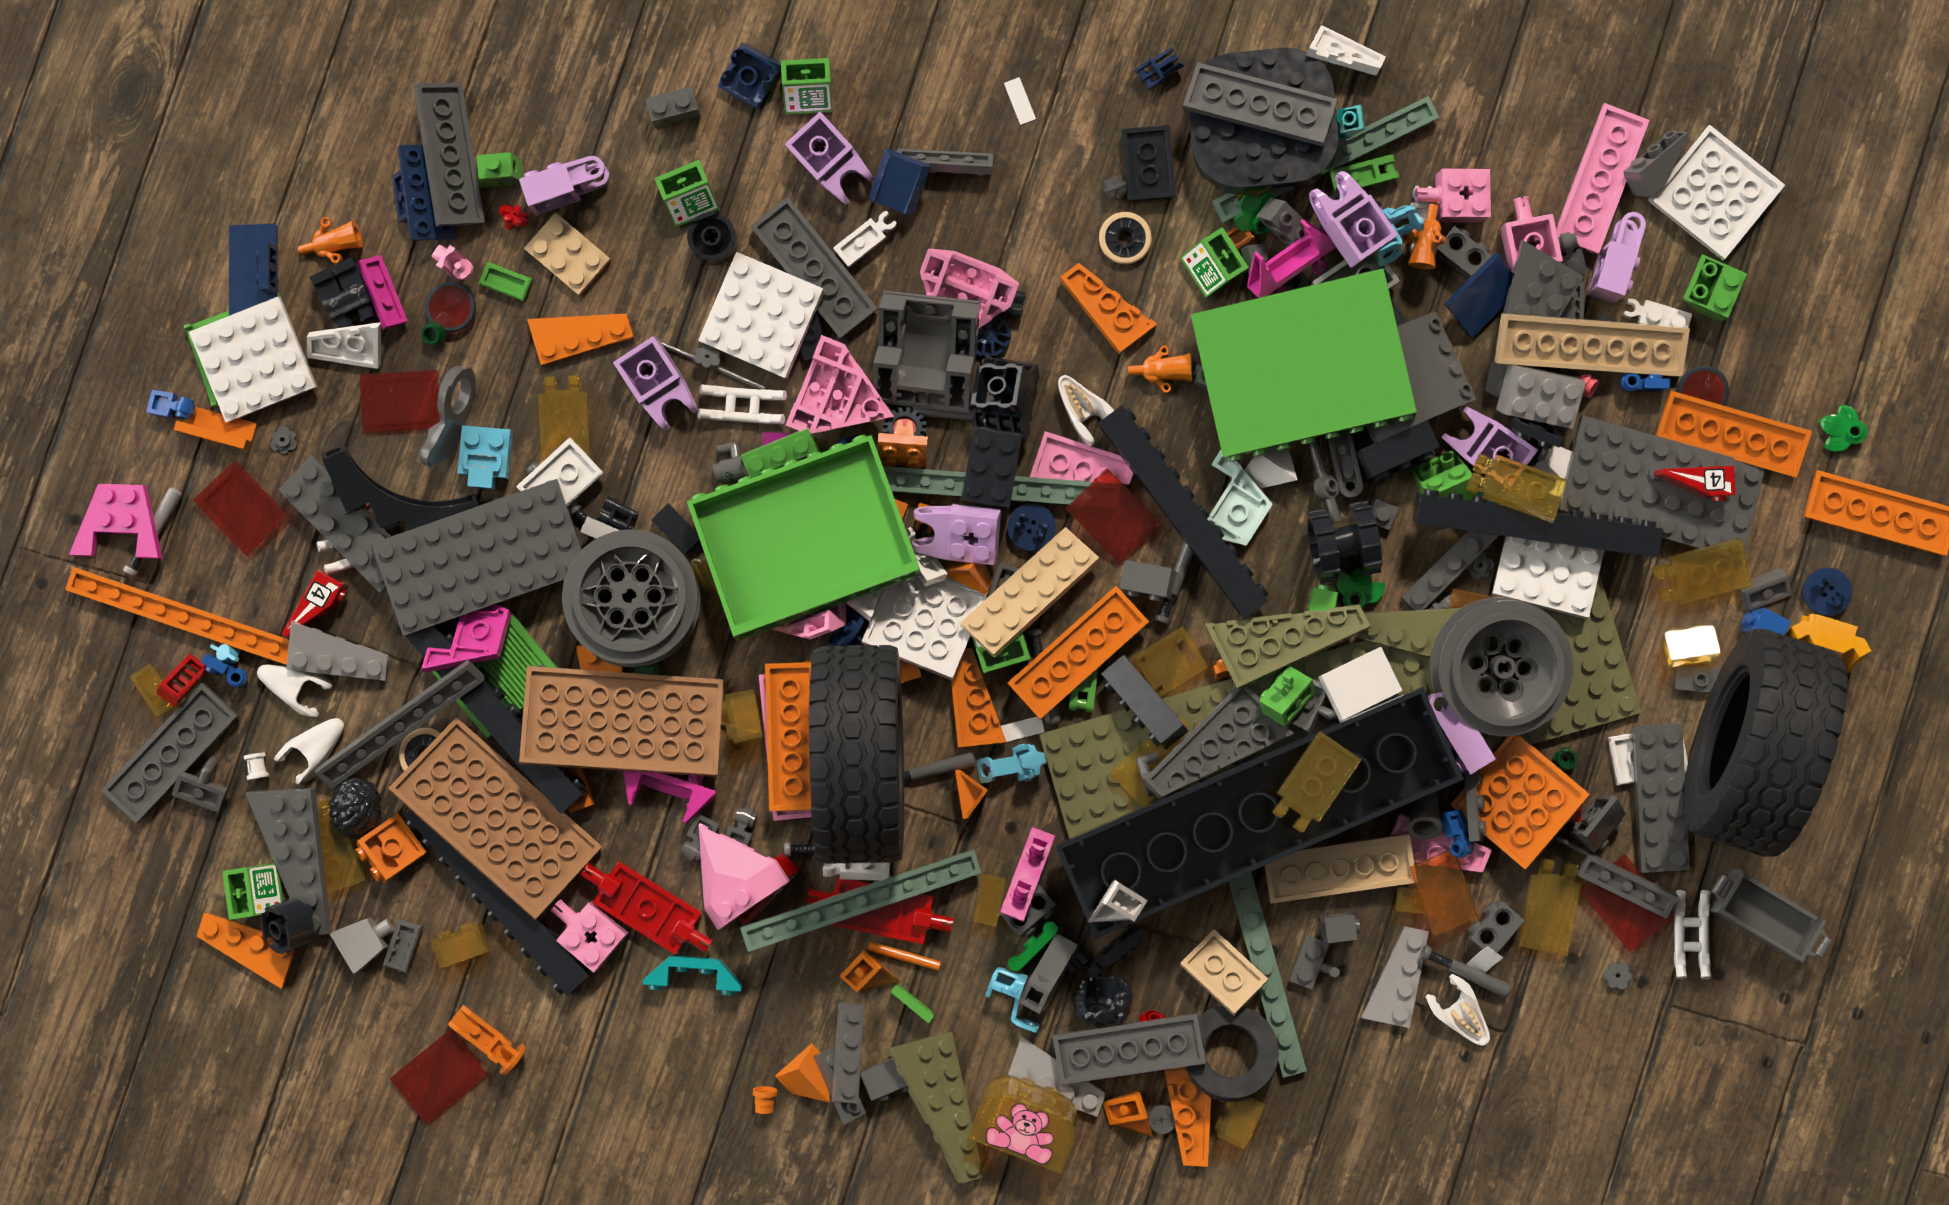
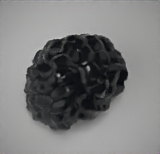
M354 777L343 780L341 785L336 788L332 799L328 803L330 808L329 816L333 817V827L339 828V833H343L344 837L354 839L358 836L366 835L380 824L381 817L379 811L381 810V805L379 803L381 795L378 793L374 783Z
M1099 974L1097 978L1083 979L1077 990L1076 1001L1074 1002L1078 1018L1088 1021L1098 1028L1110 1023L1114 1025L1122 1024L1127 1015H1129L1130 1006L1132 1005L1131 985H1128L1124 978H1116L1113 975L1104 977Z

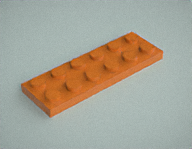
M1669 390L1655 436L1730 456L1740 462L1797 478L1812 431Z
M1817 470L1814 472L1803 518L1939 556H1947L1949 550V506Z
M1115 586L1007 684L1039 719H1042L1149 621L1124 593Z
M811 662L765 663L769 811L811 810L809 764Z

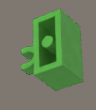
M1288 666L1284 672L1278 674L1274 684L1262 693L1259 700L1262 713L1286 727L1316 692L1313 680L1293 667Z

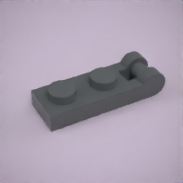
M1476 772L1465 776L1470 842L1484 841L1483 836L1487 835L1486 822L1482 821V811H1485V800L1483 796H1480V786L1484 783V777Z

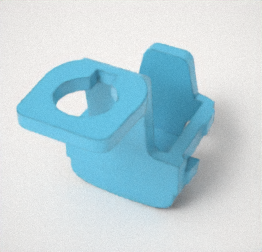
M1405 205L1397 209L1388 207L1382 210L1398 236L1393 238L1391 243L1377 250V264L1379 266L1395 261L1402 254V239L1400 236L1412 232L1415 228L1419 232L1424 230V222L1412 205ZM1406 215L1409 223L1396 229L1392 221ZM1388 250H1396L1389 257L1383 258Z
M1020 744L1012 748L1013 757L995 760L989 757L979 759L976 762L979 780L981 783L993 782L996 776L1017 773L1019 781H1031L1040 774L1041 766L1046 764L1045 754L1038 752L1034 745ZM984 764L990 767L988 776L984 774Z
M999 967L995 969L987 988L986 997H990L993 989L1015 997L1011 1021L1021 1028L1037 1033L1039 1023L1022 1016H1017L1018 1001L1028 976ZM998 973H1002V974L1007 975V976H1010V977H1012V978H1014V979H1010V978L1001 976V975H999Z

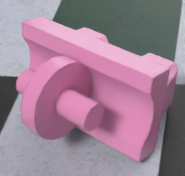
M439 245L432 254V257L438 261L436 265L459 283L462 280L468 279L473 273L474 263L451 245L447 249Z

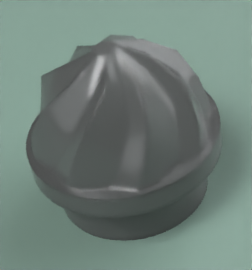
M1121 175L1103 181L1105 186L1103 190L1109 198L1119 200L1126 193V181H1123Z

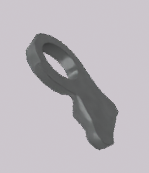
M464 366L453 367L441 382L437 402L441 420L429 428L426 443L421 448L419 454L420 462L428 467H432L438 462L452 459L457 453L462 425H464L471 409L476 391V378L472 368ZM460 380L461 385L459 396L455 405L452 407L451 401L453 391Z

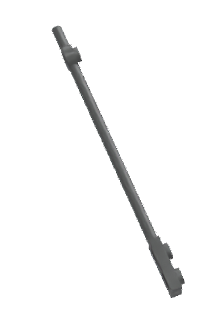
M1264 243L1245 246L1241 249L1244 261L1249 267L1247 270L1248 275L1255 252L1264 258L1265 263L1269 261ZM1315 438L1316 442L1308 444L1318 476L1314 482V491L1321 500H1325L1332 524L1341 521L1334 498L1338 494L1339 487L1336 479L1331 475H1327L1319 445Z

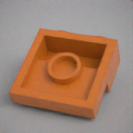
M398 813L359 839L356 843L358 848L355 850L363 862L367 860L372 866L370 872L375 880H382L384 884L427 853Z

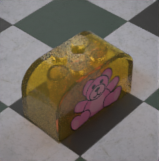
M1002 1075L992 1079L985 1087L973 1118L968 1138L1055 1172L1062 1173L1074 1143L1078 1112L1076 1106L1068 1097L1058 1093L1052 1087L1036 1085L1033 1080L1025 1077L1018 1078L1011 1075Z

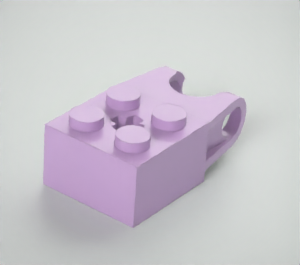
M821 112L814 116L785 143V146L812 176L845 205L850 202L841 187L842 179L846 174L855 172L866 178L869 182L874 180V177L851 144ZM816 143H825V150L823 152L818 151L816 153L814 152V150L816 149L814 145Z
M588 156L564 164L560 162L548 165L546 170L540 172L537 170L527 172L519 181L528 207L535 216L581 201V195L605 186L609 181L610 175L600 158ZM599 169L596 174L591 175L594 170ZM604 175V178H603L602 181H600V182H594V181H597L598 179H600V178Z
M1341 171L1335 176L1337 189L1340 193L1339 200L1329 198L1319 189L1312 190L1309 193V199L1324 230L1352 268L1398 236V234L1371 194L1368 196L1348 173Z
M1630 212L1615 224L1608 244L1600 250L1587 296L1615 304L1620 299H1623L1625 294L1630 293L1633 285V280H1630L1632 271L1636 272L1640 263V257H1637L1646 226L1645 219L1641 214ZM1636 218L1640 223L1639 229L1637 228V225L1634 223V221L1628 219Z
M652 336L613 362L637 401L664 431L670 428L665 415V407L671 400H680L693 413L698 411L684 377L658 337ZM646 365L653 366L652 375L644 374Z
M1463 406L1461 411L1474 424L1473 434L1465 440L1450 437L1446 433L1441 438L1467 462L1509 490L1535 455L1537 449L1516 436L1499 422L1467 406ZM1507 450L1508 460L1498 462L1497 451Z
M957 504L917 508L914 510V518L929 524L933 528L935 535L914 540L912 548L917 553L945 560L994 565L998 556L1001 509Z
M1443 693L1427 696L1462 775H1471L1496 759L1480 732L1458 718L1448 703L1446 709L1443 705L1440 711L1434 708L1435 699H1438V697L1445 699Z

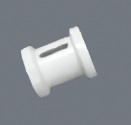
M265 752L243 756L244 760L247 761L249 773L247 780L269 777L264 762Z

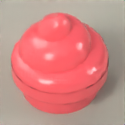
M1592 374L1575 376L1586 381L1582 397L1590 398L1596 391L1599 381Z

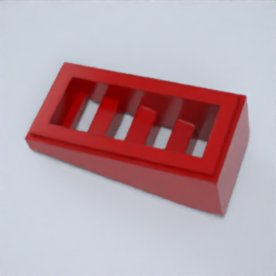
M189 654L159 684L156 691L157 695L173 707H176L207 673V670H205L207 666L192 654ZM187 665H190V666H191L192 668H194L198 673L195 674V673L192 672L190 669H188L186 666H187ZM181 672L184 673V674H185L187 677H189L191 680L189 681V680L186 679L184 676H182L180 673H181ZM174 680H176L177 682H179V683H180L181 685H183L184 687L181 688L178 684H176V683L174 682Z

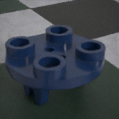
M1035 503L1023 504L1016 508L1010 515L1007 525L1008 535L1013 544L1026 551H1040L1053 539L1056 529L1055 520L1050 511L1044 506Z
M1827 567L1817 569L1807 577L1801 589V595L1809 609L1819 615L1830 616L1839 614L1846 609L1851 601L1852 587L1844 573L1838 569Z
M850 607L846 613V625L833 630L827 644L829 646L864 645L861 643L862 638L860 637L859 630L866 632L867 627L863 624L865 617Z

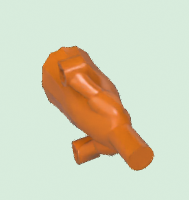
M1429 204L1426 220L1423 221V231L1419 232L1415 228L1412 232L1401 236L1402 242L1407 245L1412 244L1414 238H1416L1408 261V265L1418 269L1435 268L1437 244L1441 245L1446 241V238L1441 234V225L1436 221L1438 205Z
M323 217L320 229L314 234L312 242L298 246V252L300 255L315 252L320 257L329 258L333 263L342 262V256L333 252L363 247L359 226L352 220L327 232V228L332 226V220L328 217Z
M1162 346L1154 356L1148 357L1143 365L1128 366V376L1143 375L1150 383H1155L1163 393L1167 394L1171 391V386L1162 380L1192 382L1191 354L1161 359L1162 356H1167L1169 351L1167 346Z

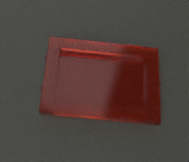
M437 370L360 374L362 432L429 429L440 422L437 405L439 393Z
M236 460L193 499L196 505L245 556L260 545L289 516Z
M1108 468L1095 478L1065 508L1118 563L1122 562L1161 524Z
M1625 854L1612 863L1644 878ZM1589 882L1579 890L1628 952L1635 949L1675 916L1671 911L1666 919L1592 882Z
M451 1028L394 1074L390 1080L424 1123L428 1124L488 1073Z

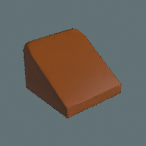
M1234 227L1227 232L1242 258V248L1257 244L1255 237L1250 231H1241Z

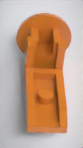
M462 1005L448 1023L457 1033L487 1054L490 1060L496 1064L499 1062L503 1065L499 1072L502 1075H507L511 1072L525 1053L526 1047L523 1043L516 1049L513 1048L510 1039L465 1005Z

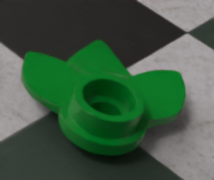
M1268 191L1260 199L1255 195L1245 194L1240 202L1242 214H1239L1234 219L1236 227L1241 231L1251 230L1255 234L1267 233L1269 229L1262 222L1259 223L1260 220L1256 216L1270 197L1275 198L1273 193Z
M1847 405L1839 406L1838 415H1827L1819 420L1822 430L1830 435L1824 444V449L1828 451H1844L1851 444L1862 443L1868 434L1867 426L1862 421H1859L1857 412ZM1858 428L1860 433L1854 436L1850 433V430Z
M1359 567L1353 571L1351 576L1345 572H1340L1339 581H1336L1337 589L1343 595L1344 606L1360 605L1363 609L1367 603L1377 602L1385 590V583L1372 582L1371 575L1363 576V573L1359 571ZM1356 595L1359 598L1358 604L1351 602V596Z

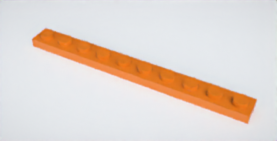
M73 567L65 588L67 591L287 665L289 639Z

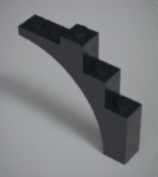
M345 444L321 453L322 461L345 511L352 510L356 512L365 508L367 503H370L381 528L386 526L387 528L395 527L404 519L408 529L412 530L479 506L475 493L451 500L434 501L410 498L393 492L369 477L357 465Z

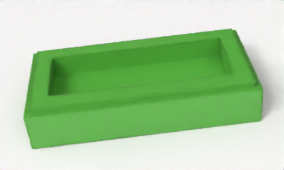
M487 262L478 284L525 302L533 279Z
M900 984L894 986L891 990L893 995L927 1023L933 1019L934 1012Z

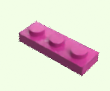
M382 256L359 260L357 263L358 269L383 330L406 324L408 322Z

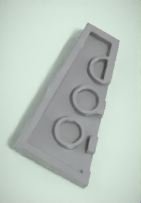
M292 620L286 670L385 681L389 655L359 644H353L337 636L328 635L321 630L303 626L299 622Z
M1403 926L1390 953L1387 964L1380 974L1378 983L1372 991L1370 1000L1363 1010L1361 1018L1410 1028L1423 964L1420 953L1427 944L1429 931Z
M1021 1036L1005 1083L1098 1117L1106 1093L1089 1081L1061 1085L1057 1060Z

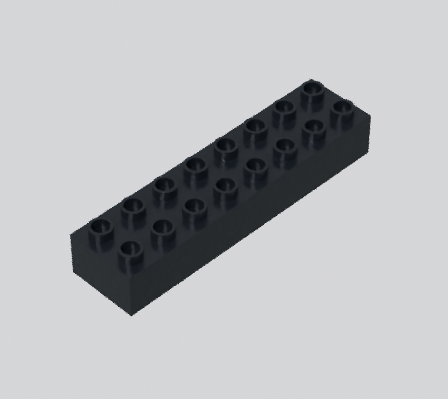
M1422 687L1408 691L1054 844L1087 922L1114 880L1148 900L1135 920L1138 921L1463 780V776ZM1134 921L1088 922V925L1096 939Z

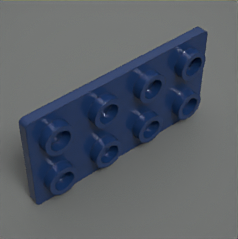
M423 145L398 146L400 170L392 176L398 223H408L411 241L456 239V226L436 227Z
M275 223L229 226L230 316L278 297V226Z

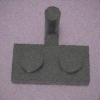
M1313 680L1316 692L1289 723L1309 733L1312 732L1319 716L1329 719L1333 724L1339 722L1335 711L1324 707L1328 696L1322 684Z
M213 756L210 757L204 765L200 777L181 771L177 777L172 796L219 812L228 788L209 781L211 773L218 763V759Z
M1305 935L1288 981L1313 989L1319 971L1332 977H1338L1340 974L1339 969L1323 962L1329 943Z

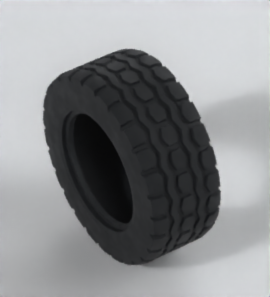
M1753 629L1740 638L1728 655L1726 663L1724 662L1716 682H1714L1694 737L1685 777V790L1683 792V818L1686 827L1699 837L1708 838L1712 841L1762 857L1779 856L1791 846V843L1801 833L1802 827L1806 825L1812 814V809L1815 808L1822 787L1825 785L1831 769V762L1834 760L1837 750L1838 738L1843 726L1848 684L1846 666L1843 663L1842 657L1830 649L1767 629Z
M864 645L822 646L813 650L809 697V764L813 837L816 858L819 862L825 864H847L850 862L881 863L882 861L884 863H892L902 860L904 840V745L898 647L892 645H879V647L877 645H866V647Z

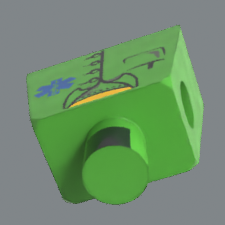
M513 153L477 156L479 188L520 184L519 179L524 177L523 160Z

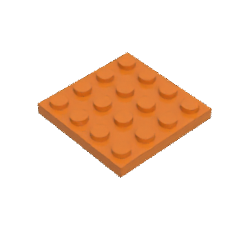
M1521 735L1508 736L1493 754L1496 759L1478 771L1484 777V783L1480 786V796H1483L1485 800V811H1482V821H1485L1487 825L1486 836L1521 867L1527 870L1591 794ZM1464 788L1450 805L1455 810H1461L1463 816L1468 820L1466 788Z

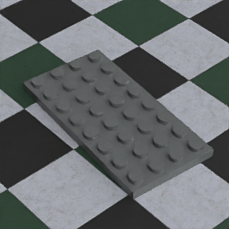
M1583 415L1579 418L1557 507L1560 508V511L1569 513L1570 509L1584 511L1585 516L1592 517L1594 513L1607 514L1608 519L1617 520L1618 516L1633 518L1632 522L1641 523L1642 519L1656 521V526L1664 529L1663 540L1740 561L1744 558L1765 468L1737 461L1730 456ZM1734 466L1736 495L1728 496L1727 501L1712 502V497L1702 498L1656 477L1654 471L1671 468Z
M558 479L371 544L403 636L564 581L571 563L582 550Z

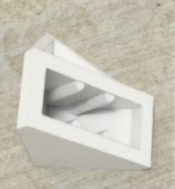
M1277 447L1267 449V454L1254 456L1244 470L1260 489L1297 480L1289 449L1277 451Z
M1114 880L1088 922L1132 920L1135 922L1148 900Z

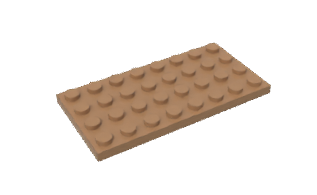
M527 666L519 764L717 777L724 680Z
M457 717L388 788L394 796L534 920L543 913L602 848L596 840L565 813L560 814L543 793Z

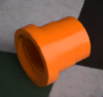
M769 1086L753 1088L755 1112L759 1114L773 1113L777 1089Z

